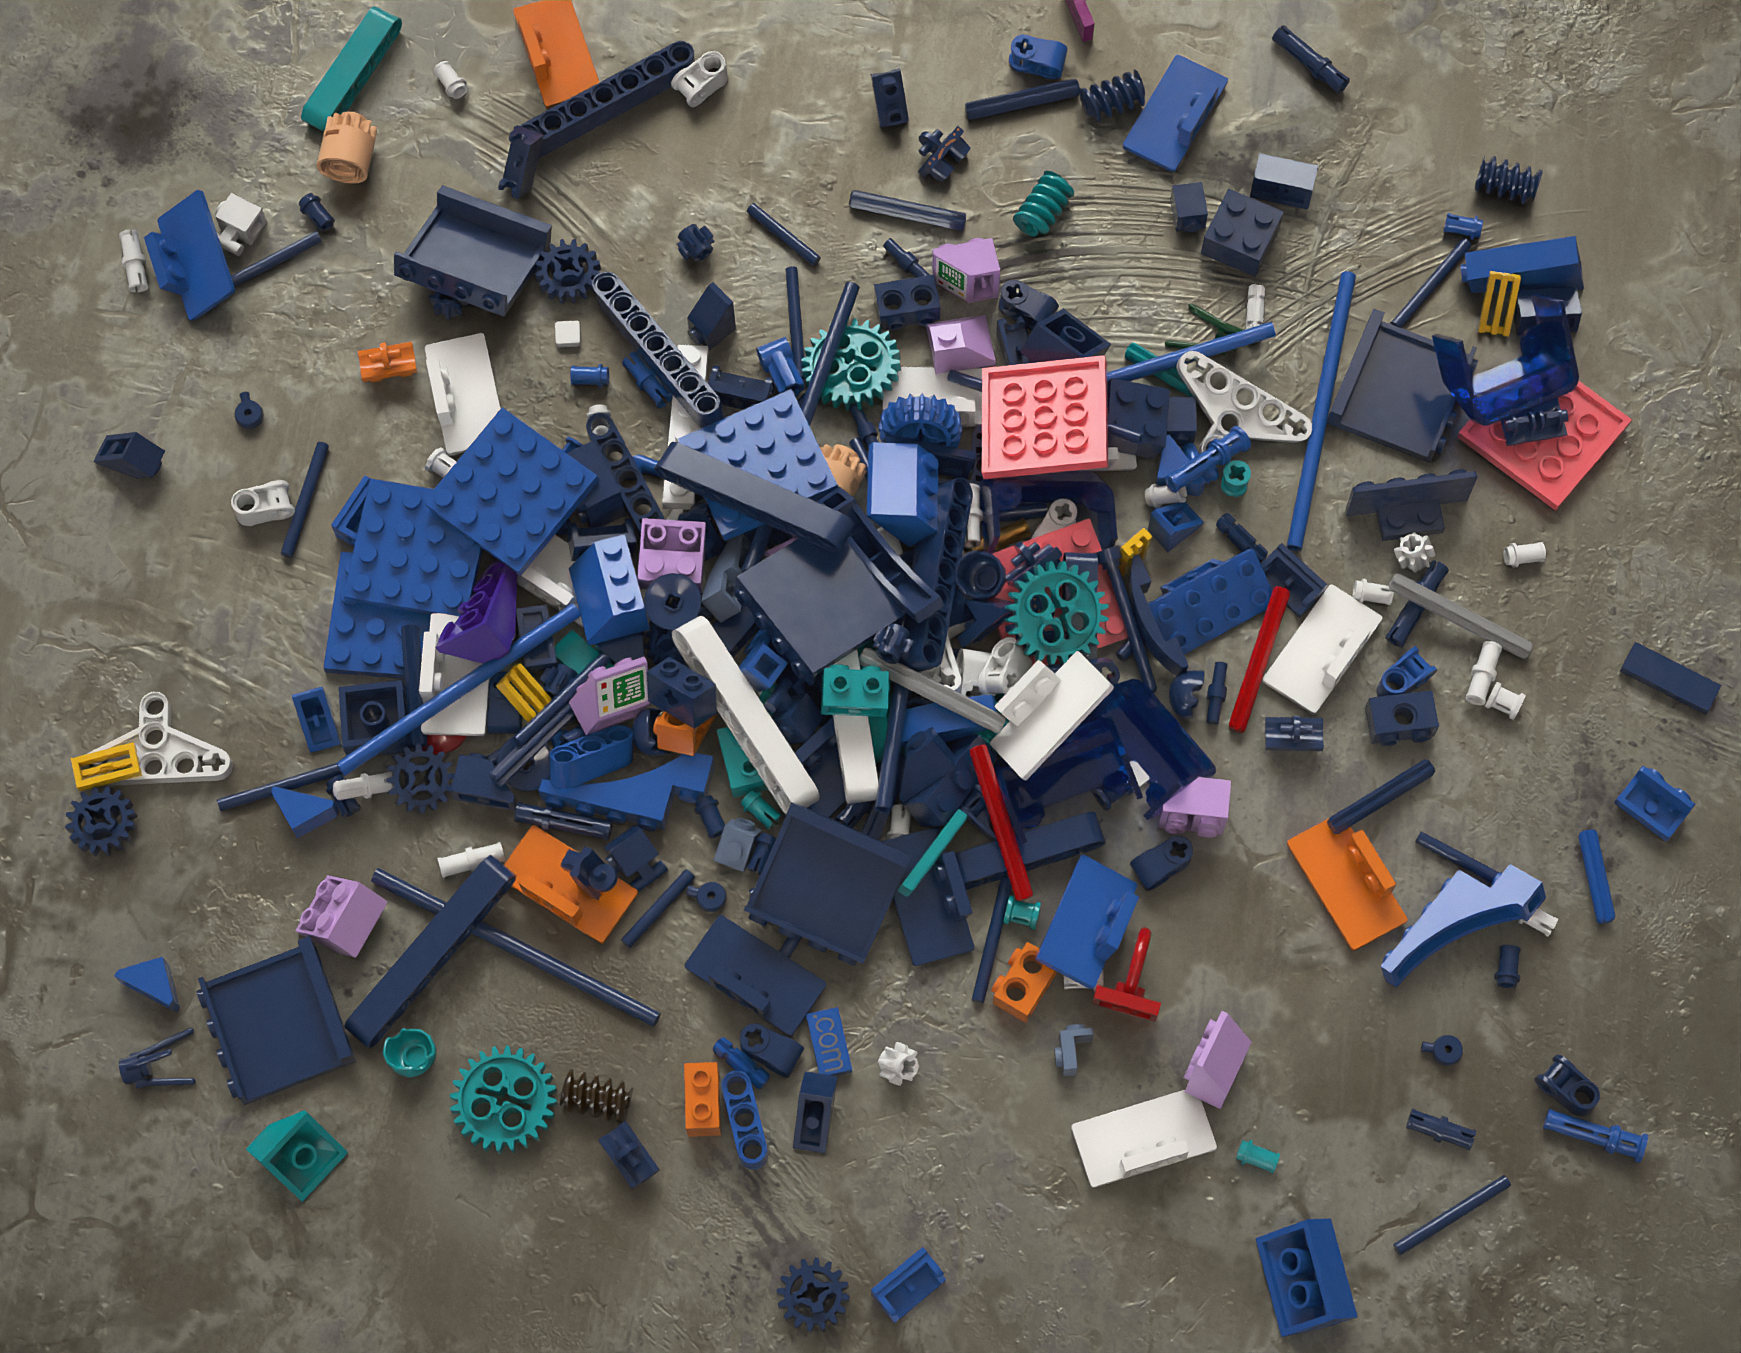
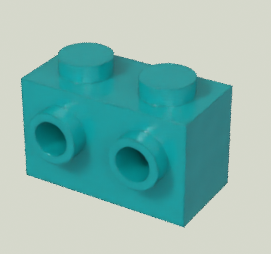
M842 664L824 668L821 714L886 717L888 710L889 671H881V668L877 666H865L862 670L849 669V666Z
M728 727L717 729L718 740L733 798L745 796L752 790L756 793L769 790Z

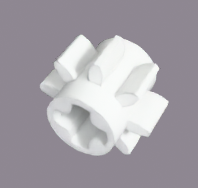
M1416 532L1404 538L1401 537L1400 547L1394 548L1400 567L1402 569L1408 567L1414 573L1417 570L1430 567L1429 557H1434L1435 551L1433 546H1431L1429 537L1426 535L1422 538Z
M896 1042L894 1049L885 1047L878 1060L879 1067L882 1070L880 1076L898 1086H901L903 1079L912 1081L919 1068L918 1061L915 1058L917 1051L909 1049L908 1045Z

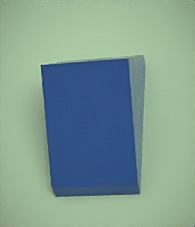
M1170 435L1166 436V447L1161 451L1156 484L1159 486L1166 485L1164 479L1166 475L1174 472L1189 461ZM1202 476L1185 486L1187 495L1198 497L1203 494L1206 481Z
M1178 502L1154 509L1150 515L1148 531L1169 552L1198 530L1204 522L1186 502Z
M323 686L293 694L292 699L310 753L340 745L341 741L331 702Z
M275 786L272 788L271 793L297 838L338 816L339 808L333 800Z
M163 957L116 971L115 978L124 986L176 1013L179 1010L180 1005L170 966Z

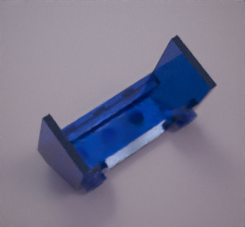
M1539 294L1533 295L1532 301L1538 325L1527 329L1521 336L1520 349L1522 356L1474 376L1467 362L1463 340L1441 334L1432 335L1442 381L1472 422L1484 426L1491 425L1565 395L1576 388L1579 382V371L1564 300Z
M1065 471L994 479L982 478L980 496L981 510L983 512L984 551L986 553H994L1000 539L998 511H1011L1020 502L1053 503L1058 499L1065 498L1073 503H1084L1089 510L1097 512L1101 549L1105 550L1114 547L1118 540L1114 493L1108 484L1094 471Z
M1130 679L1114 684L1113 690L1080 724L1083 723L1085 725L1086 732L1094 739H1111L1130 762H1137L1149 776L1147 782L1150 785L1146 788L1145 794L1147 796L1146 801L1151 808L1143 815L1149 820L1161 815L1163 805L1198 777L1211 778L1216 773V768L1210 758L1154 693L1140 680Z
M1110 718L1099 719L1076 728L1027 780H1023L1002 757L994 764L1004 803L1021 844L1027 842L1023 828H1033L1039 825L1041 819L1045 816V807L1102 785L1105 786L1107 791L1116 794L1124 793L1133 787L1137 800L1143 798L1113 719Z

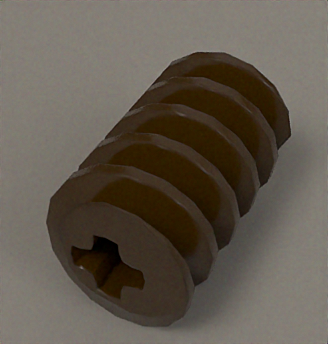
M570 1069L562 1087L560 1106L564 1102L565 1110L572 1112L577 1105L580 1115L586 1114L590 1107L593 1118H597L603 1110V1116L606 1121L611 1120L616 1113V1120L621 1124L628 1115L633 1087L627 1092L625 1090V1081L621 1080L618 1087L614 1089L612 1078H608L604 1086H601L599 1075H595L591 1083H588L586 1072H583L578 1080H574V1070Z

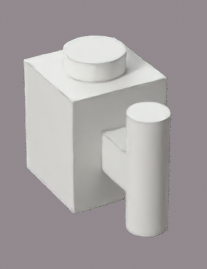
M233 193L229 195L226 201L220 203L215 216L221 231H223L222 234L217 232L221 247L236 256H240L244 249L243 245L236 242L237 239L252 245L267 223L262 208Z

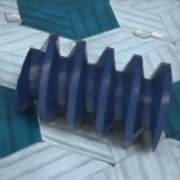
M1136 69L1133 71V75L1130 72H1125L1122 79L1119 76H1114L1111 83L1108 80H1103L1100 87L1097 84H1091L1089 91L1086 88H1080L1079 90L1085 114L1088 118L1093 115L1097 122H1101V112L1103 111L1108 118H1112V108H1115L1119 114H1123V104H1126L1130 110H1134V100H1137L1141 106H1145V89Z
M1484 155L1475 182V190L1479 191L1486 184L1487 194L1490 195L1496 187L1498 188L1499 198H1502L1509 191L1510 201H1514L1518 195H1521V204L1525 205L1530 198H1533L1534 201L1543 170L1539 169L1532 176L1531 166H1527L1520 173V164L1518 162L1511 169H1508V159H1504L1497 166L1496 156L1493 155L1488 162H1485Z

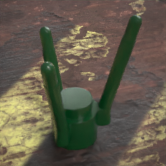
M1192 303L1188 305V308L1193 311L1194 315L1218 328L1214 339L1244 330L1222 321ZM1169 340L1165 342V345L1168 347L1182 349L1199 344ZM1223 352L1220 354L1226 356L1227 352Z

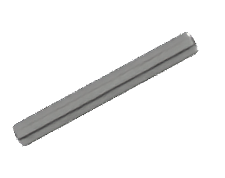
M1395 574L1389 583V589L1396 594L1487 641L1500 644L1502 649L1522 659H1526L1532 650L1533 644L1530 641L1401 574Z
M865 647L859 656L860 665L864 667L877 666L881 668V671H889L890 680L995 733H999L1005 723L1006 717L900 663L890 664L881 660L876 655V651L869 647Z

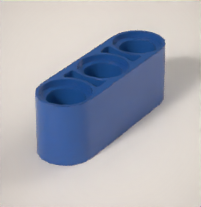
M614 725L555 747L549 754L551 784L557 788L567 789L628 766L633 761L632 730L624 725Z
M739 1070L731 1071L722 1080V1092L738 1157L745 1168L757 1170L767 1162L768 1150L749 1076ZM734 1082H741L746 1085V1089L740 1095H732L728 1092L729 1086ZM743 1113L751 1114L754 1117V1121L748 1127H741L736 1124V1119L739 1115ZM750 1145H757L762 1149L759 1157L749 1159L744 1156V1150Z

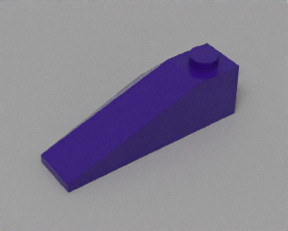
M498 560L488 566L472 590L476 594L467 602L462 603L457 609L461 614L455 623L448 622L444 627L435 647L439 653L479 663H485L494 658L498 660L509 653L516 628L517 574Z

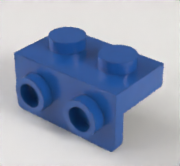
M1645 766L1639 769L1614 802V804L1666 842L1695 806V803L1691 801L1690 796L1680 788H1673L1664 781V777L1658 771L1651 768L1648 769Z

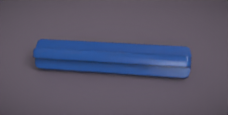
M1593 829L1585 830L1578 837L1596 920L1599 924L1610 923L1616 916L1598 834Z

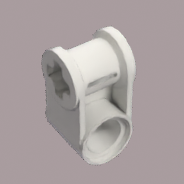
M715 51L707 52L687 68L679 71L672 79L671 86L675 90H680L687 98L686 102L690 107L698 106L708 96L726 84L728 73L723 55ZM712 68L719 69L716 72H708Z
M276 480L264 485L237 491L231 499V505L238 522L245 526H254L264 522L291 517L295 509L289 501L287 493L289 490L288 482ZM246 504L254 505V507L251 510H241V508Z
M1065 498L1054 501L1042 523L1037 527L1032 539L1075 524L1077 517V507L1075 504ZM1063 513L1068 515V517H1064L1063 520H1059L1057 518L1062 516Z
M1014 637L1004 638L994 646L992 654L978 678V686L982 695L995 696L997 693L1006 694L1031 668L1032 660L1028 655L1024 654L1025 651L1021 646L1015 645L1017 640Z
M962 648L959 650L956 663L962 681L960 694L966 696V692L971 691L972 695L982 696L978 686V678L992 653Z

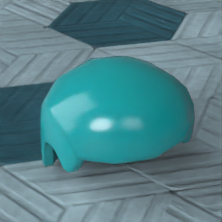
M403 1028L398 1035L393 1038L388 1037L385 1040L382 1054L387 1065L394 1072L402 1077L412 1078L423 1074L434 1064L437 1048L432 1037L423 1030Z

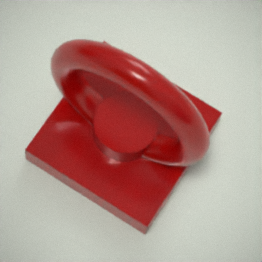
M1141 928L1138 933L1126 982H1117L1115 990L1097 985L1092 1005L1156 1022L1161 1002L1144 998L1145 989L1138 987L1152 936L1149 928Z

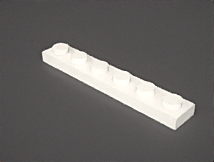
M678 345V349L706 381L709 355L708 346ZM674 396L672 399L668 446L671 442L679 443L678 438L701 429ZM664 480L663 509L690 510L695 505L696 493Z

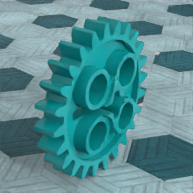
M855 318L851 326L846 325L830 372L836 373L828 375L821 395L822 404L825 405L832 400L833 408L836 409L840 403H844L846 411H849L851 403H856L857 408L860 410L862 409L863 401H867L869 405L873 406L874 396L883 400V389L887 391L893 390L891 381L896 382L899 380L897 372L901 371L899 361L901 358L900 352L897 350L896 341L891 340L889 331L882 333L879 324L871 329L869 320H866L862 326H859ZM821 329L819 330L821 339L811 338L812 347H805L804 349L806 357L802 358V364L805 367L802 369L807 388L827 336V332ZM865 379L862 382H856L857 380Z
M1053 561L1046 563L1045 571L1040 564L1034 566L1035 576L1029 571L1024 572L1023 576L1026 582L1019 580L1014 582L1019 592L1008 593V596L1015 600L1014 604L1005 606V609L1013 612V616L1006 618L1005 622L1014 623L1015 625L1008 633L1009 635L1018 634L1020 636L1015 645L1026 644L1025 655H1030L1035 651V661H1042L1047 656L1048 665H1054L1057 657L1060 664L1064 665L1068 660V655L1071 657L1076 651L1089 655L1091 652L1087 644L1099 645L1095 634H1105L1106 632L1099 626V623L1109 620L1108 617L1101 615V610L1108 608V604H1101L1098 600L1105 595V592L1095 593L1094 588L1099 583L1098 580L1088 583L1086 580L1090 572L1085 571L1078 575V565L1076 564L1072 565L1067 571L1065 561L1059 562L1057 570ZM1062 584H1066L1071 590V597L1067 601L1059 596V587ZM1045 587L1050 589V597L1045 593ZM1033 596H1037L1042 601L1043 606L1039 613H1035L1030 607V600ZM1060 608L1062 614L1058 618H1053L1051 613L1055 609ZM1075 613H1078L1083 618V626L1080 630H1076L1071 624V618ZM1047 625L1052 627L1055 632L1054 640L1051 643L1045 641L1042 635L1043 629ZM1063 628L1069 635L1068 640L1064 638Z
M506 1045L503 1054H499L494 1046L492 1047V1056L487 1057L483 1051H480L481 1061L477 1063L469 1058L468 1062L471 1069L469 1071L462 1068L459 1069L460 1074L464 1078L463 1081L453 1080L452 1082L459 1089V1092L451 1093L449 1096L451 1100L458 1102V1104L450 1107V1111L452 1114H461L454 1120L456 1126L465 1125L461 1131L464 1138L473 1134L471 1139L472 1145L476 1146L483 1140V1149L486 1152L494 1144L498 1154L502 1153L504 1145H508L511 1152L515 1153L516 1143L519 1142L527 1149V1138L531 1136L534 1140L539 1141L540 1138L536 1131L539 1128L545 1131L549 1130L544 1119L555 1118L554 1113L548 1107L558 1105L555 1098L549 1097V1095L557 1092V1088L555 1085H547L554 1078L551 1073L542 1074L546 1069L544 1062L534 1066L536 1061L535 1054L532 1053L524 1059L523 1048H519L516 1054L512 1055L509 1045ZM497 1072L502 1074V1080L499 1084L495 1086L486 1084V1079L491 1073ZM529 1082L533 1084V1090L530 1094L526 1096L517 1094V1088L522 1083ZM482 1089L499 1098H503L507 1093L512 1102L531 1105L532 1107L530 1110H525L508 1101H504L502 1106H500L495 1097L479 1095L476 1091ZM488 1103L491 1105L490 1112L486 1116L477 1117L474 1115L475 1109L479 1104ZM518 1113L522 1115L519 1125L515 1127L505 1125V1121L510 1114Z

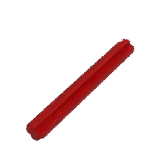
M1276 586L1273 589L1229 721V729L1234 732L1244 733L1290 596V591L1286 588Z
M983 744L972 747L970 755L1017 901L1031 898L1033 891L987 746Z

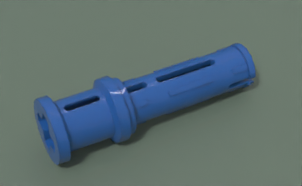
M1234 426L1230 429L1229 434L1221 439L1212 440L1207 450L1164 477L1167 487L1176 493L1216 465H1226L1231 461V457L1240 451H1248L1251 448V441L1247 433L1241 427ZM1202 464L1201 466H1199V467L1196 468L1195 470L1191 471L1192 469H1194V468L1197 467L1198 465Z
M1548 1109L1543 1126L1545 1130H1552L1575 1139L1603 1146L1604 1151H1607L1609 1154L1617 1152L1633 1157L1635 1162L1638 1163L1642 1161L1648 1141V1134L1642 1133L1637 1135L1624 1131L1616 1124L1611 1125L1609 1128L1581 1118L1559 1113L1552 1109ZM1564 1123L1591 1131V1133L1565 1126ZM1598 1134L1605 1135L1607 1138L1601 1137ZM1621 1141H1624V1142L1633 1144L1634 1147H1633V1146H1630V1145H1627V1144H1624V1143H1621Z

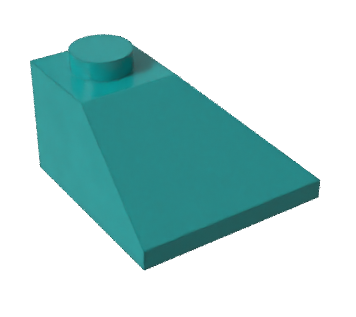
M305 1110L269 1124L246 1148L263 1167L302 1202L348 1153Z

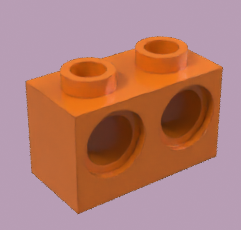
M664 711L661 716H657L653 728L654 734L657 735L658 749L694 756L713 723L716 714L694 729Z
M1026 942L1022 950L1018 947L1015 949L1008 961V965L1012 967L1006 976L1000 974L991 989V992L995 993L993 1004L1025 1023L1030 1019L1058 973L1036 960L1039 948L1029 942ZM1029 961H1034L1040 965L1041 970L1034 974L1028 973L1023 965ZM1012 988H1018L1023 991L1025 996L1019 1001H1014L1007 996V992Z
M684 1063L685 1120L688 1137L721 1136L718 1063Z

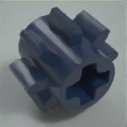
M691 224L679 233L678 239L680 242L676 245L679 247L678 251L685 260L692 257L696 262H699L712 253L713 247L711 244L715 241L713 240L714 236L706 225L699 229L696 224Z
M437 291L435 295L429 296L430 303L434 305L435 315L437 316L442 313L446 316L447 320L456 315L462 316V306L468 305L467 302L459 301Z
M889 624L886 630L879 627L873 639V647L877 649L876 655L881 660L890 664L898 663L900 657L908 660L914 643L913 640L909 639L910 632L898 624Z
M558 663L556 667L551 669L546 667L540 681L544 683L545 692L553 699L578 673L572 668Z

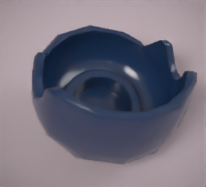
M975 550L960 558L955 567V581L960 590L967 596L979 600H988L1001 592L1006 582V569L999 558L990 553Z
M1204 670L1181 672L1174 677L1170 684L1169 702L1171 708L1176 715L1183 719H1193L1192 709L1197 707L1199 700L1192 693L1202 689L1205 676Z
M658 708L641 710L636 715L632 725L635 746L647 756H661L671 754L672 752L658 749L657 735L653 732L655 720L659 716L658 713L662 712Z

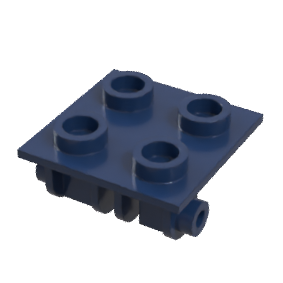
M1552 379L1492 389L1507 446L1568 435L1564 423L1568 422V413L1566 409H1560Z

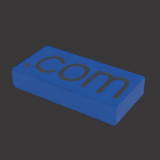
M838 1007L806 1014L819 1074L837 1076L851 1073L852 1066Z

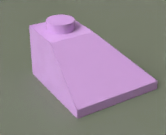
M986 315L926 324L935 374L950 372V370L960 371L996 365Z

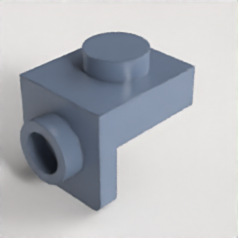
M744 818L730 820L724 827L713 861L744 872L748 865L756 837L760 836L761 829L754 827L755 824L752 821Z
M1083 1024L1066 1026L1065 1030L1060 1031L1059 1047L1054 1048L1056 1067H1062L1063 1077L1076 1076L1075 1043L1091 1042L1093 1039V1028H1085Z

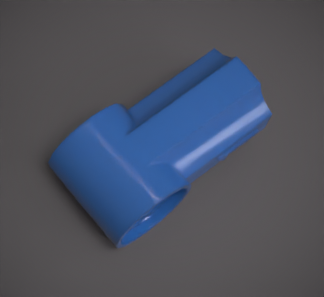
M786 337L756 347L761 366L765 373L769 372L770 377L773 378L778 394L792 389L795 397L798 396L805 389L804 383L794 364V356Z

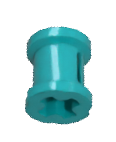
M1233 460L1225 465L1221 482V489L1224 494L1237 498L1247 491V485L1251 477L1249 466L1240 460Z
M1010 895L1003 923L1009 924L1014 922L1027 925L1031 930H1035L1041 903L1036 902L1032 904L1017 901L1015 896Z

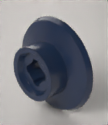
M677 573L662 575L655 579L646 591L644 598L645 611L650 620L657 626L675 630L695 619L701 607L700 591L697 585L687 576ZM671 597L680 600L676 609L667 606Z
M513 737L507 740L501 747L498 754V764L518 746ZM546 744L529 760L531 766L526 770L521 768L507 784L521 791H532L540 788L542 779H550V747Z

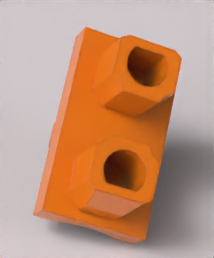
M384 342L380 343L378 348L358 351L363 382H378L384 378L406 377L417 373L412 342L389 346Z

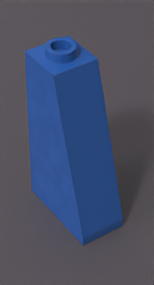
M1576 236L1466 252V264L1461 265L1463 283L1468 282L1471 293L1486 292L1490 271L1520 275L1519 290L1577 287V290L1584 289L1582 265ZM1495 280L1493 292H1499L1501 280ZM1511 281L1507 283L1506 292H1511Z

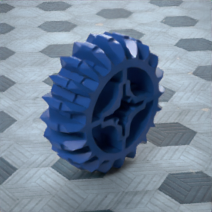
M923 393L917 397L909 394L907 399L898 397L896 402H889L887 409H883L879 422L880 440L882 443L887 434L958 448L962 435L960 413L956 412L954 405L947 404L946 398L937 400L935 394L931 397H925Z

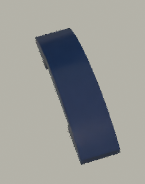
M1137 554L1132 558L1127 578V593L1143 642L1159 663L1176 676L1181 672L1187 671L1189 665L1177 638L1164 641L1144 596V593L1148 592L1151 579L1140 555Z

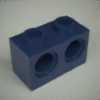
M934 275L874 284V299L881 330L889 329L895 331L914 324L926 326L927 323H934L940 320V302ZM919 300H926L929 302V304L919 305L916 302ZM889 305H897L900 308H898L897 310H889L886 307Z

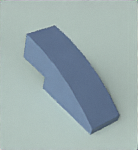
M744 534L733 537L728 541L715 562L703 591L701 602L720 623L741 611V605L734 595L736 578L742 573L741 570L751 542Z

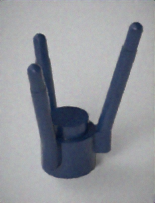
M186 1029L142 1051L131 1053L130 1057L120 1059L119 1070L123 1082L126 1085L135 1083L137 1089L145 1086L195 1084L196 1080L194 1078H147V1075L152 1074L151 1062L172 1054L171 1049L161 1052L157 1051L193 1034L194 1029Z

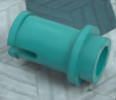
M752 790L740 803L744 807L743 811L745 813L749 811L767 830H770L775 824L766 817V814H769L776 822L779 821L782 814L778 813L762 798L763 794L761 792L756 793Z
M1249 1139L1248 1142L1242 1140L1235 1159L1240 1160L1242 1165L1249 1163L1274 1173L1280 1153L1252 1144L1253 1140Z

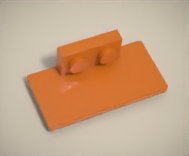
M541 0L514 8V16L546 109L553 108L599 83L571 0Z
M1328 818L1289 839L1287 846L1352 951H1356L1404 925L1408 918L1392 894L1396 882L1363 829L1354 833L1352 828L1349 827L1339 834H1334L1327 825Z
M532 825L504 864L517 876L511 887L600 944L605 943L637 897V889L618 878L616 885L611 890L601 892L599 900L589 897L569 875L570 873L564 871L561 867V862L569 849L575 850L536 825Z

